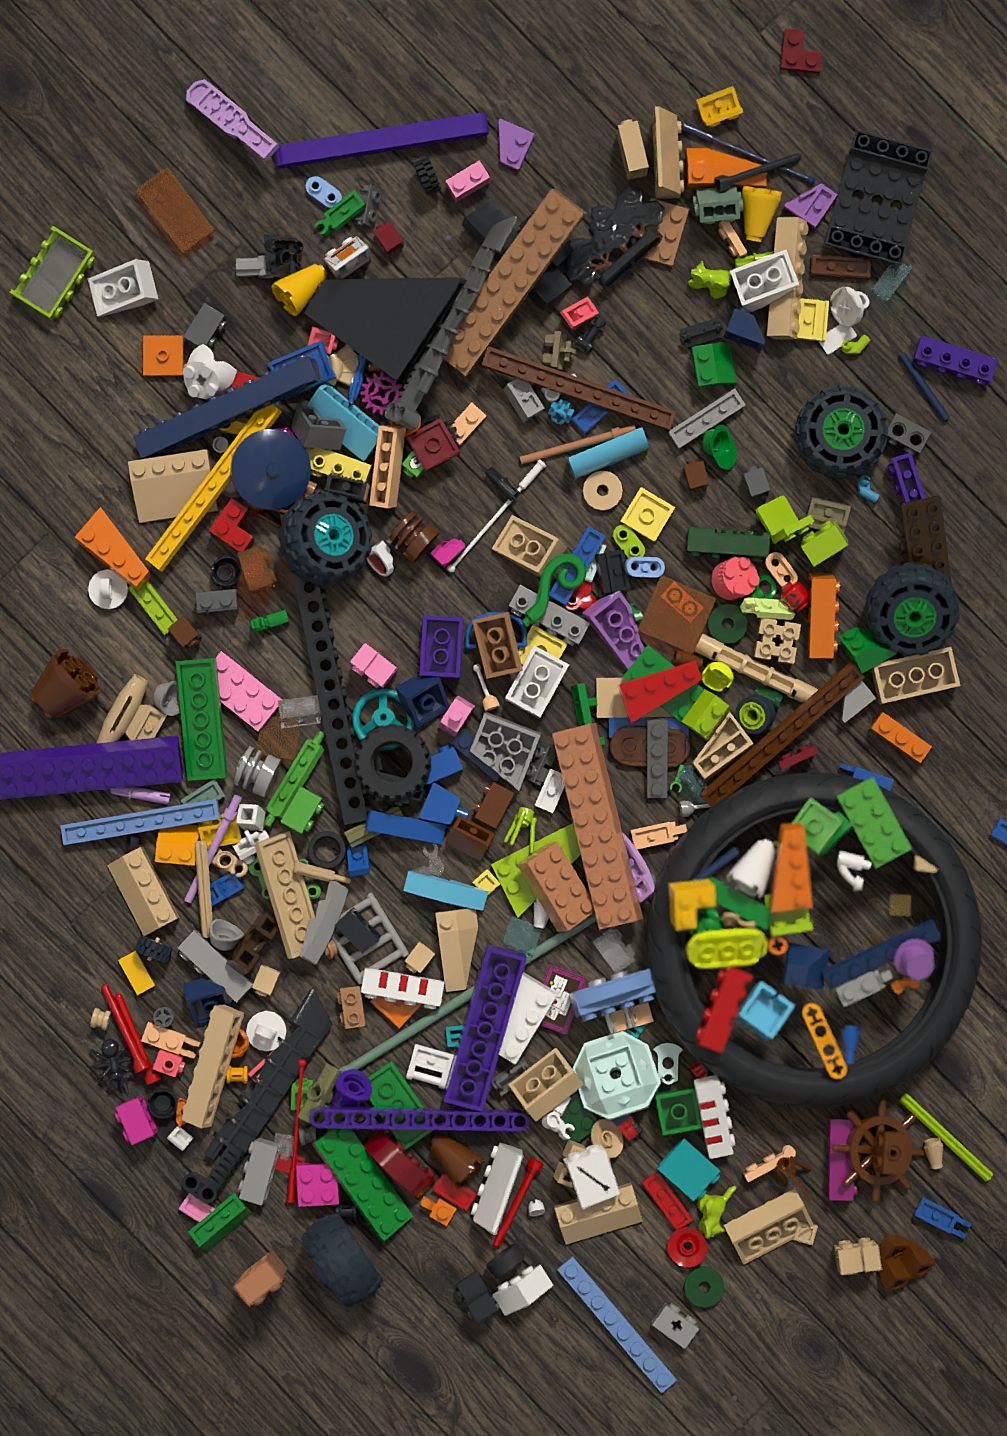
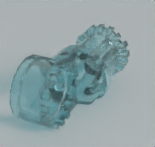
M689 765L684 767V769L682 768L677 777L686 783L687 789L698 801L707 803L704 798H700L699 794L708 785L701 777L694 773L692 766Z

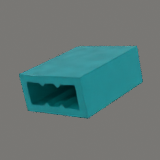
M684 1137L657 1166V1169L693 1201L696 1198L700 1200L707 1192L705 1188L710 1183L713 1185L720 1177L718 1174L720 1172L719 1168Z

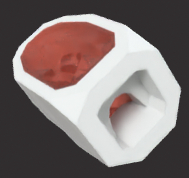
M382 540L372 547L367 561L377 573L382 576H388L394 569L392 564L393 558L389 547Z

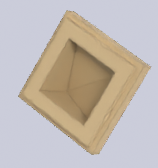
M915 856L914 870L933 873L937 871L934 866L919 856Z

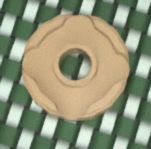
M608 471L594 472L587 478L583 487V495L587 504L601 511L616 506L621 499L623 491L618 477ZM604 485L608 488L606 496H600L597 493L599 486Z

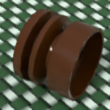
M414 510L397 523L387 540L390 545L399 540L395 546L396 550L405 545L407 548L403 556L412 564L425 553L440 533L431 524H428L423 529L420 528L424 520L422 517L413 522L418 515Z

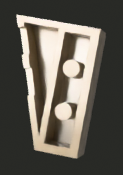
M730 712L693 762L694 768L705 782L743 756L754 746L751 739Z

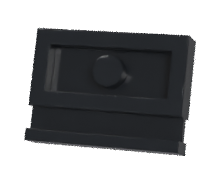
M624 550L595 554L601 594L630 589L629 576L624 568L626 562Z

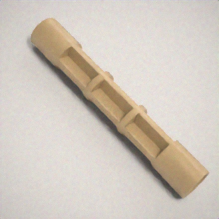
M705 634L701 635L694 652L715 662H722L730 668L737 670L738 673H743L762 682L765 686L768 685L787 694L788 697L800 703H804L818 690L801 680L791 678L775 670L773 667L766 666L746 654L739 653Z

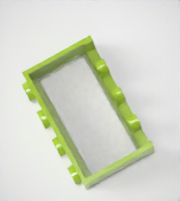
M54 226L51 227L53 233L48 241L44 240L42 242V250L37 258L33 257L31 259V267L26 275L23 273L20 276V284L16 290L11 289L10 291L12 296L52 321L61 315L63 311L62 306L65 301L68 302L72 298L74 287L76 284H81L85 277V270L87 267L91 268L95 262V253Z

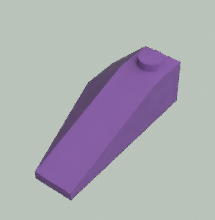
M617 591L597 600L582 614L628 670L644 650V646L638 634L639 630L632 615V608L621 592Z

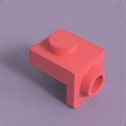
M312 326L308 346L322 340L327 354H331L332 349L336 350L338 338H335V335L326 329Z

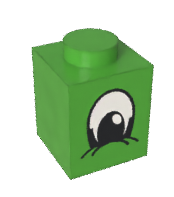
M412 451L402 463L403 472L411 479L413 476L418 479L424 472V469L414 451Z

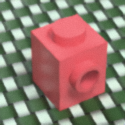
M161 1049L159 1050L153 1070L176 1077L178 1073L182 1074L186 1063L183 1062V1056Z

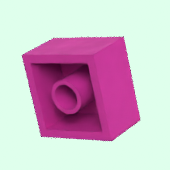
M143 1094L116 1107L115 1116L118 1122H122L125 1128L123 1134L126 1141H130L132 1145L158 1132Z
M325 1162L297 1164L298 1207L339 1204V1182Z

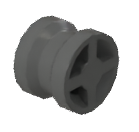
M161 1007L153 1015L154 1023L164 1028L171 1025L175 1019L174 1011L169 1007Z
M299 1126L301 1146H306L307 1143L313 1144L317 1140L315 1126Z

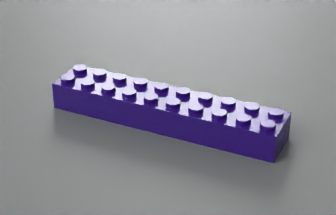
M179 736L0 753V799L182 782L184 771Z

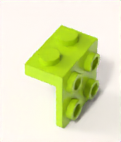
M780 496L756 509V513L766 531L771 533L770 538L774 544L785 540V542L796 537L795 533L797 532L799 535L809 530L808 526L815 522L811 515L798 520L785 496Z

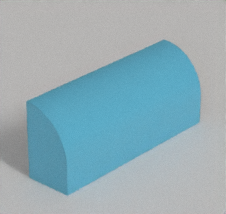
M326 382L317 389L306 407H314L321 418L340 419L346 428L342 444L362 461H365L376 449L379 425L354 404H348L349 400Z
M641 427L571 456L567 462L576 480L649 449V445Z

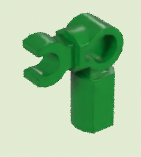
M286 610L267 615V618L259 617L250 621L253 632L258 633L267 630L268 626L273 628L288 623L289 618Z

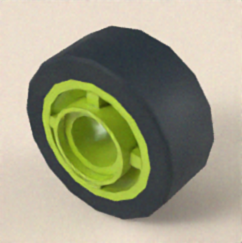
M755 694L748 696L739 702L736 707V721L747 733H761L771 727L775 720L774 705L763 695ZM753 710L756 711L758 718L754 717Z

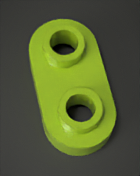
M627 525L617 526L613 532V539L619 548L624 550L626 557H643L645 547L632 529ZM625 531L627 533L626 538H621L619 533ZM633 547H637L639 549V552L637 554H633L631 552V549Z

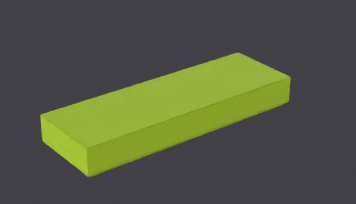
M147 581L139 591L135 590L132 586L128 587L164 635L170 632L168 628L178 619L152 585Z

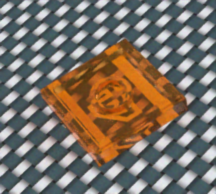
M271 716L259 731L256 753L260 750L264 756L272 755L277 758L295 760L302 721Z

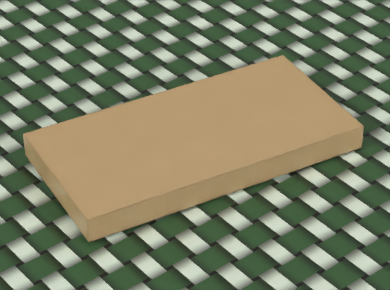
M596 678L597 718H628L618 688L619 684L628 682L625 678ZM658 706L640 718L673 716Z

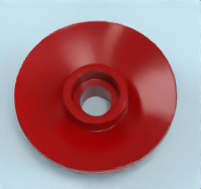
M683 1227L672 1233L668 1240L667 1249L669 1256L676 1264L682 1267H694L700 1264L706 1257L708 1245L706 1238L700 1231L691 1227ZM686 1242L691 1243L692 1247L688 1249L684 1246V1244Z

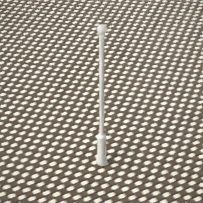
M541 460L537 461L538 463L519 483V488L517 489L519 492L522 489H526L539 472L546 467ZM507 500L455 562L447 567L449 572L455 571L456 565L512 501Z

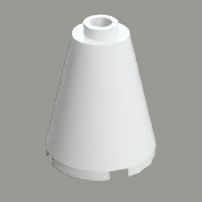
M766 839L763 841L759 840L728 873L726 880L729 883L731 881L735 882V888L752 897L758 894V897L761 898L765 891L776 852L774 844Z

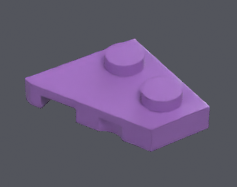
M499 119L500 163L519 171L535 134L503 119Z
M819 184L796 199L785 203L783 208L807 221V224L813 228H816L838 194L823 184Z

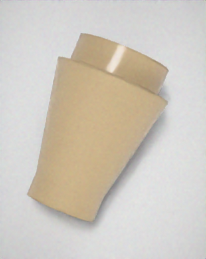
M930 1138L925 1140L923 1147L931 1169L942 1168L943 1143L941 1139Z

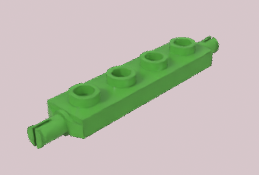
M318 730L313 740L307 739L266 807L269 815L264 824L271 827L276 817L283 818L299 788L303 787L324 751L320 745L326 735Z

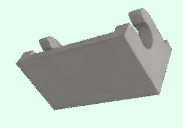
M515 379L503 389L523 423L530 420L534 415L537 416L544 409V406L528 382Z

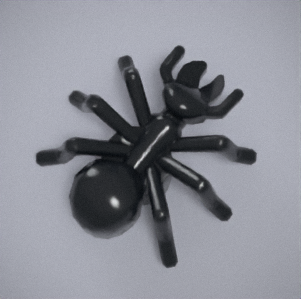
M115 1039L105 1040L101 1048L105 1056L99 1054L94 1049L89 1050L96 1057L105 1061V1063L90 1066V1069L110 1066L99 1077L98 1083L112 1071L113 1073L108 1080L109 1089L111 1088V1080L115 1088H118V1082L121 1087L123 1086V1078L126 1085L128 1084L127 1077L119 1072L120 1068L126 1072L135 1073L134 1069L119 1065L120 1063L134 1060L132 1056L122 1059V1053L128 1047L127 1044L118 1051L119 1045Z

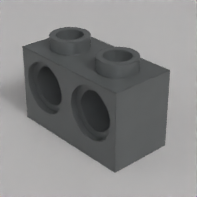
M896 413L888 425L886 442L895 447L896 445L903 447V451L905 453L911 452L912 456L914 454L919 455L931 431ZM899 427L902 430V435L895 436L892 428ZM910 437H918L920 441L919 445H912L910 442Z

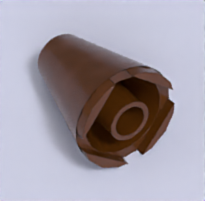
M439 1134L436 1135L430 1142L432 1144L430 1147L431 1151L457 1189L463 1187L461 1183L464 1180L468 1183L482 1168L480 1163H485L483 1157L445 1134L441 1136Z

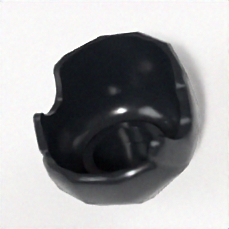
M231 556L218 558L214 561L211 568L212 579L220 586L229 587L235 584L242 572L238 560Z
M157 1089L148 1098V1109L157 1118H169L178 1108V1098L170 1089Z

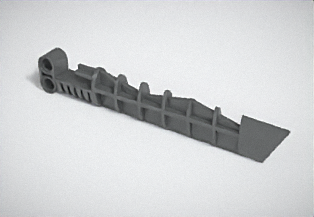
M510 217L490 228L464 276L467 280L466 284L439 324L429 344L426 345L427 348L419 363L415 364L414 368L416 370L411 372L412 378L407 380L409 384L404 385L405 391L400 393L402 397L398 398L396 402L390 403L386 408L385 417L390 421L411 431L419 425L421 417L415 411L424 393L427 394L435 377L439 376L438 370L445 356L449 355L447 351L455 335L458 336L460 333L457 330L465 314L469 315L470 311L468 309L480 293L487 273L491 272L489 267L495 252H501L518 217Z

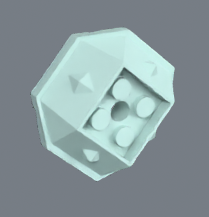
M624 1031L584 1043L572 1068L584 1084L578 1089L584 1109L608 1120L648 1108L661 1085L649 1046ZM614 1070L620 1071V1078L612 1079L610 1077L611 1072Z

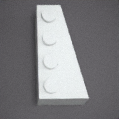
M524 972L499 1055L514 1064L517 1063L557 996L556 991Z

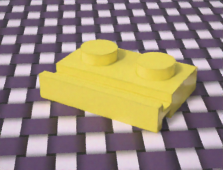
M800 298L801 313L799 314L798 321L800 330L797 334V339L825 342L829 301Z

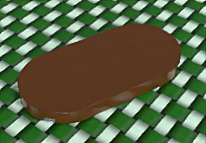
M627 725L614 732L610 740V750L618 762L627 766H647V726ZM668 727L667 767H675L688 757L690 743L683 731L675 727Z

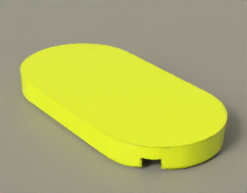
M753 928L706 931L695 935L689 941L686 952L690 962L698 968L746 966L758 962L761 956L764 957L768 950V943L764 934Z

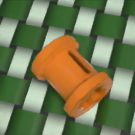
M773 936L767 942L768 950L773 954L781 955L787 949V942L782 937ZM775 940H777L778 942H782V945L779 947L780 950L778 951L776 948H772V945L775 944Z

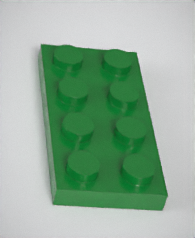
M647 645L623 675V678L627 681H632L675 666ZM695 683L661 704L660 707L681 722L704 689Z
M393 1061L368 1077L372 1085V1094L369 1100L374 1107L425 1108ZM397 1114L394 1117L395 1123H401L404 1120L403 1114ZM416 1115L414 1122L421 1123L424 1120V1115ZM390 1129L399 1143L406 1149L433 1131L423 1129Z

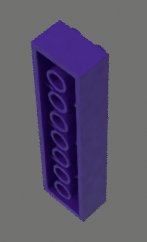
M486 944L443 1093L444 1102L483 1112L527 960L525 954Z

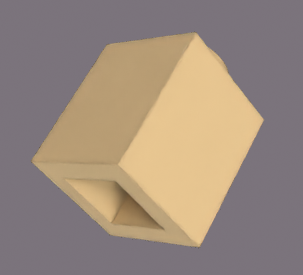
M419 942L406 958L405 962L408 963L406 967L413 973L417 971L421 973L436 953L422 942Z
M262 964L252 988L256 989L255 993L264 997L267 994L272 995L281 972Z

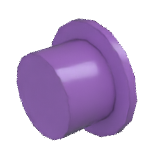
M908 940L896 950L894 964L901 974L916 980L924 979L930 975L934 968L933 950L924 940Z

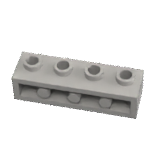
M520 585L509 604L510 612L520 618L522 615L526 616L525 612L535 603L538 594ZM549 601L546 613L535 626L539 627V625L546 627V632L555 637L559 634L564 637V642L574 646V644L579 645L590 623Z

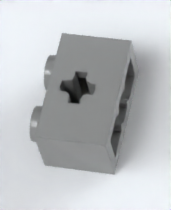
M664 1303L652 1320V1326L685 1349L699 1330L696 1325L697 1321L690 1315L683 1316L679 1313L681 1309L673 1303L670 1305ZM678 1320H680L679 1323L681 1326H675L673 1328L672 1321L677 1322Z

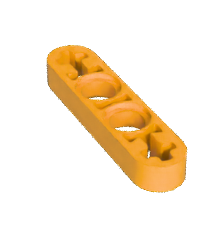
M808 1004L803 1009V1017L828 1073L833 1078H842L847 1071L846 1064L822 1011L816 1004ZM808 1008L817 1009L816 1019L821 1018L823 1022L816 1023L811 1027L810 1022L814 1021L811 1016L807 1017L806 1015L809 1012ZM817 1026L825 1027L826 1035L819 1038L815 1035L814 1031ZM830 1044L834 1047L835 1052L832 1056L824 1055L823 1048L825 1045ZM837 1055L839 1057V1060H835L837 1065L843 1066V1069L840 1070V1075L832 1073V1069H834L832 1062L830 1064L827 1063V1060L833 1059Z

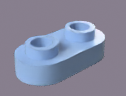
M315 176L308 179L306 183L307 193L328 209L342 200L341 193L322 178ZM314 183L319 184V188L313 189L312 185ZM329 195H334L335 199L330 201L328 197Z
M633 556L626 560L624 568L630 576L659 577L663 574L665 565L657 557ZM633 563L637 566L635 570L631 568ZM651 564H655L654 571L650 569Z

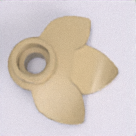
M724 913L720 920L724 923L723 926L735 929L736 926L756 928V922H743L740 920V916L734 913Z

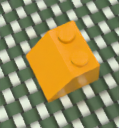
M186 824L159 829L155 862L196 865L195 842L200 841L198 825Z

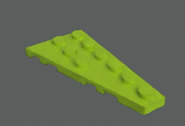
M574 823L534 842L535 852L546 843L557 841L571 864L581 855ZM530 845L491 864L517 917L537 899L517 866L518 863L531 855Z

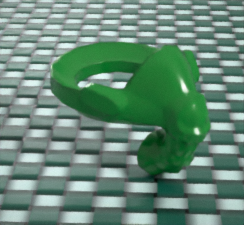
M768 575L760 576L755 590L747 595L746 598L772 599L777 591L774 579ZM763 580L767 581L770 585L768 595H764L759 588V584Z

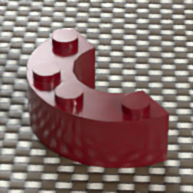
M374 1129L362 1142L363 1146L399 1184L414 1196L420 1198L436 1181L434 1178L436 1174L430 1168L424 1169L420 1166L421 1163L413 1155L409 1157L404 1152L406 1148L398 1141L395 1142L391 1137L392 1132L389 1129Z

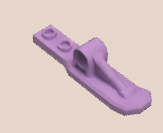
M205 79L194 82L187 90L186 100L188 103L199 110L226 134L235 140L237 138L265 161L279 148L275 141L250 121L245 111Z

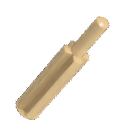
M298 861L293 868V872L319 880L351 883L350 878L334 874L335 871Z

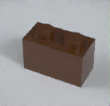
M184 616L168 628L178 642L186 649H193L201 642L199 640L202 637L201 634Z
M493 782L492 785L487 784L483 795L486 797L482 803H477L473 812L476 813L475 818L497 828L514 793Z
M459 815L445 843L481 861L494 833Z

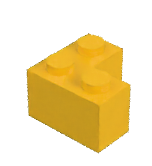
M709 879L669 884L672 925L676 930L697 928L696 908L716 906L715 886Z

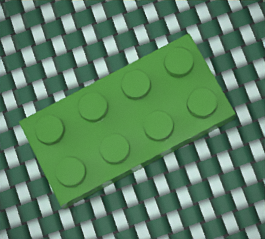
M873 777L837 795L875 868L912 849Z

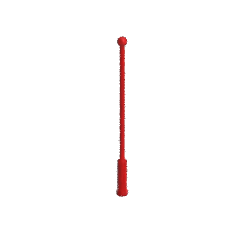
M304 1059L298 1062L300 1072L292 1168L289 1170L288 1194L286 1198L288 1203L296 1202V1158L300 1121L298 1114L301 1109L303 1073L306 1066Z

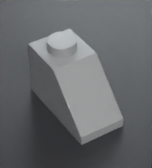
M860 681L843 696L840 717L842 724L876 699L863 681Z

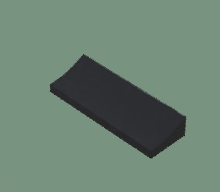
M490 198L478 209L467 215L461 225L482 245L490 228L509 217ZM516 224L501 252H495L493 259L497 263L521 232ZM551 262L528 296L542 310H545L568 290L572 283Z

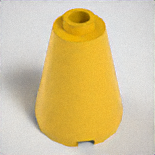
M313 264L275 281L271 288L276 299L279 302L282 300L285 304L283 308L291 315L296 316L300 314L310 299L317 293V286L322 281L327 280V271L322 265Z

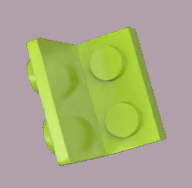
M767 894L764 896L765 905L768 908L771 899V894ZM808 908L775 912L769 923L770 935L776 936L813 930L812 922L809 920Z

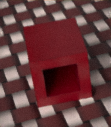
M391 221L388 223L382 222L376 227L374 235L387 255L404 245L403 239Z

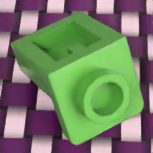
M303 1078L301 1109L308 1098L307 1089L313 1083V1080ZM296 1079L292 1084L291 1110L297 1109L299 1079Z

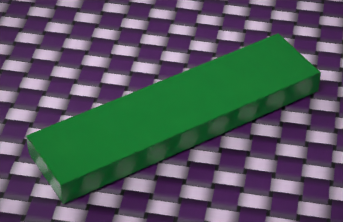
M710 876L707 878L715 886L716 903L751 922H756L755 924L761 928L767 929L775 912H771L770 908Z

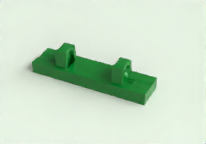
M585 683L571 686L578 727L592 724L589 707L598 705L596 697L587 698ZM599 737L601 745H605L604 737Z

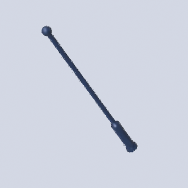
M684 122L682 126V132L685 131L709 142L714 141L766 164L772 162L719 140L713 134L691 126L687 122ZM784 166L778 168L807 180L809 184L815 183L813 176L807 177Z

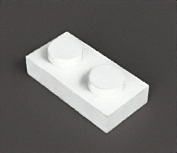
M550 769L535 806L551 813L554 812L565 786L562 773Z

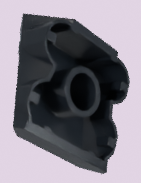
M264 234L267 276L287 277L300 271L302 265L298 261V256L303 252V243L294 236Z

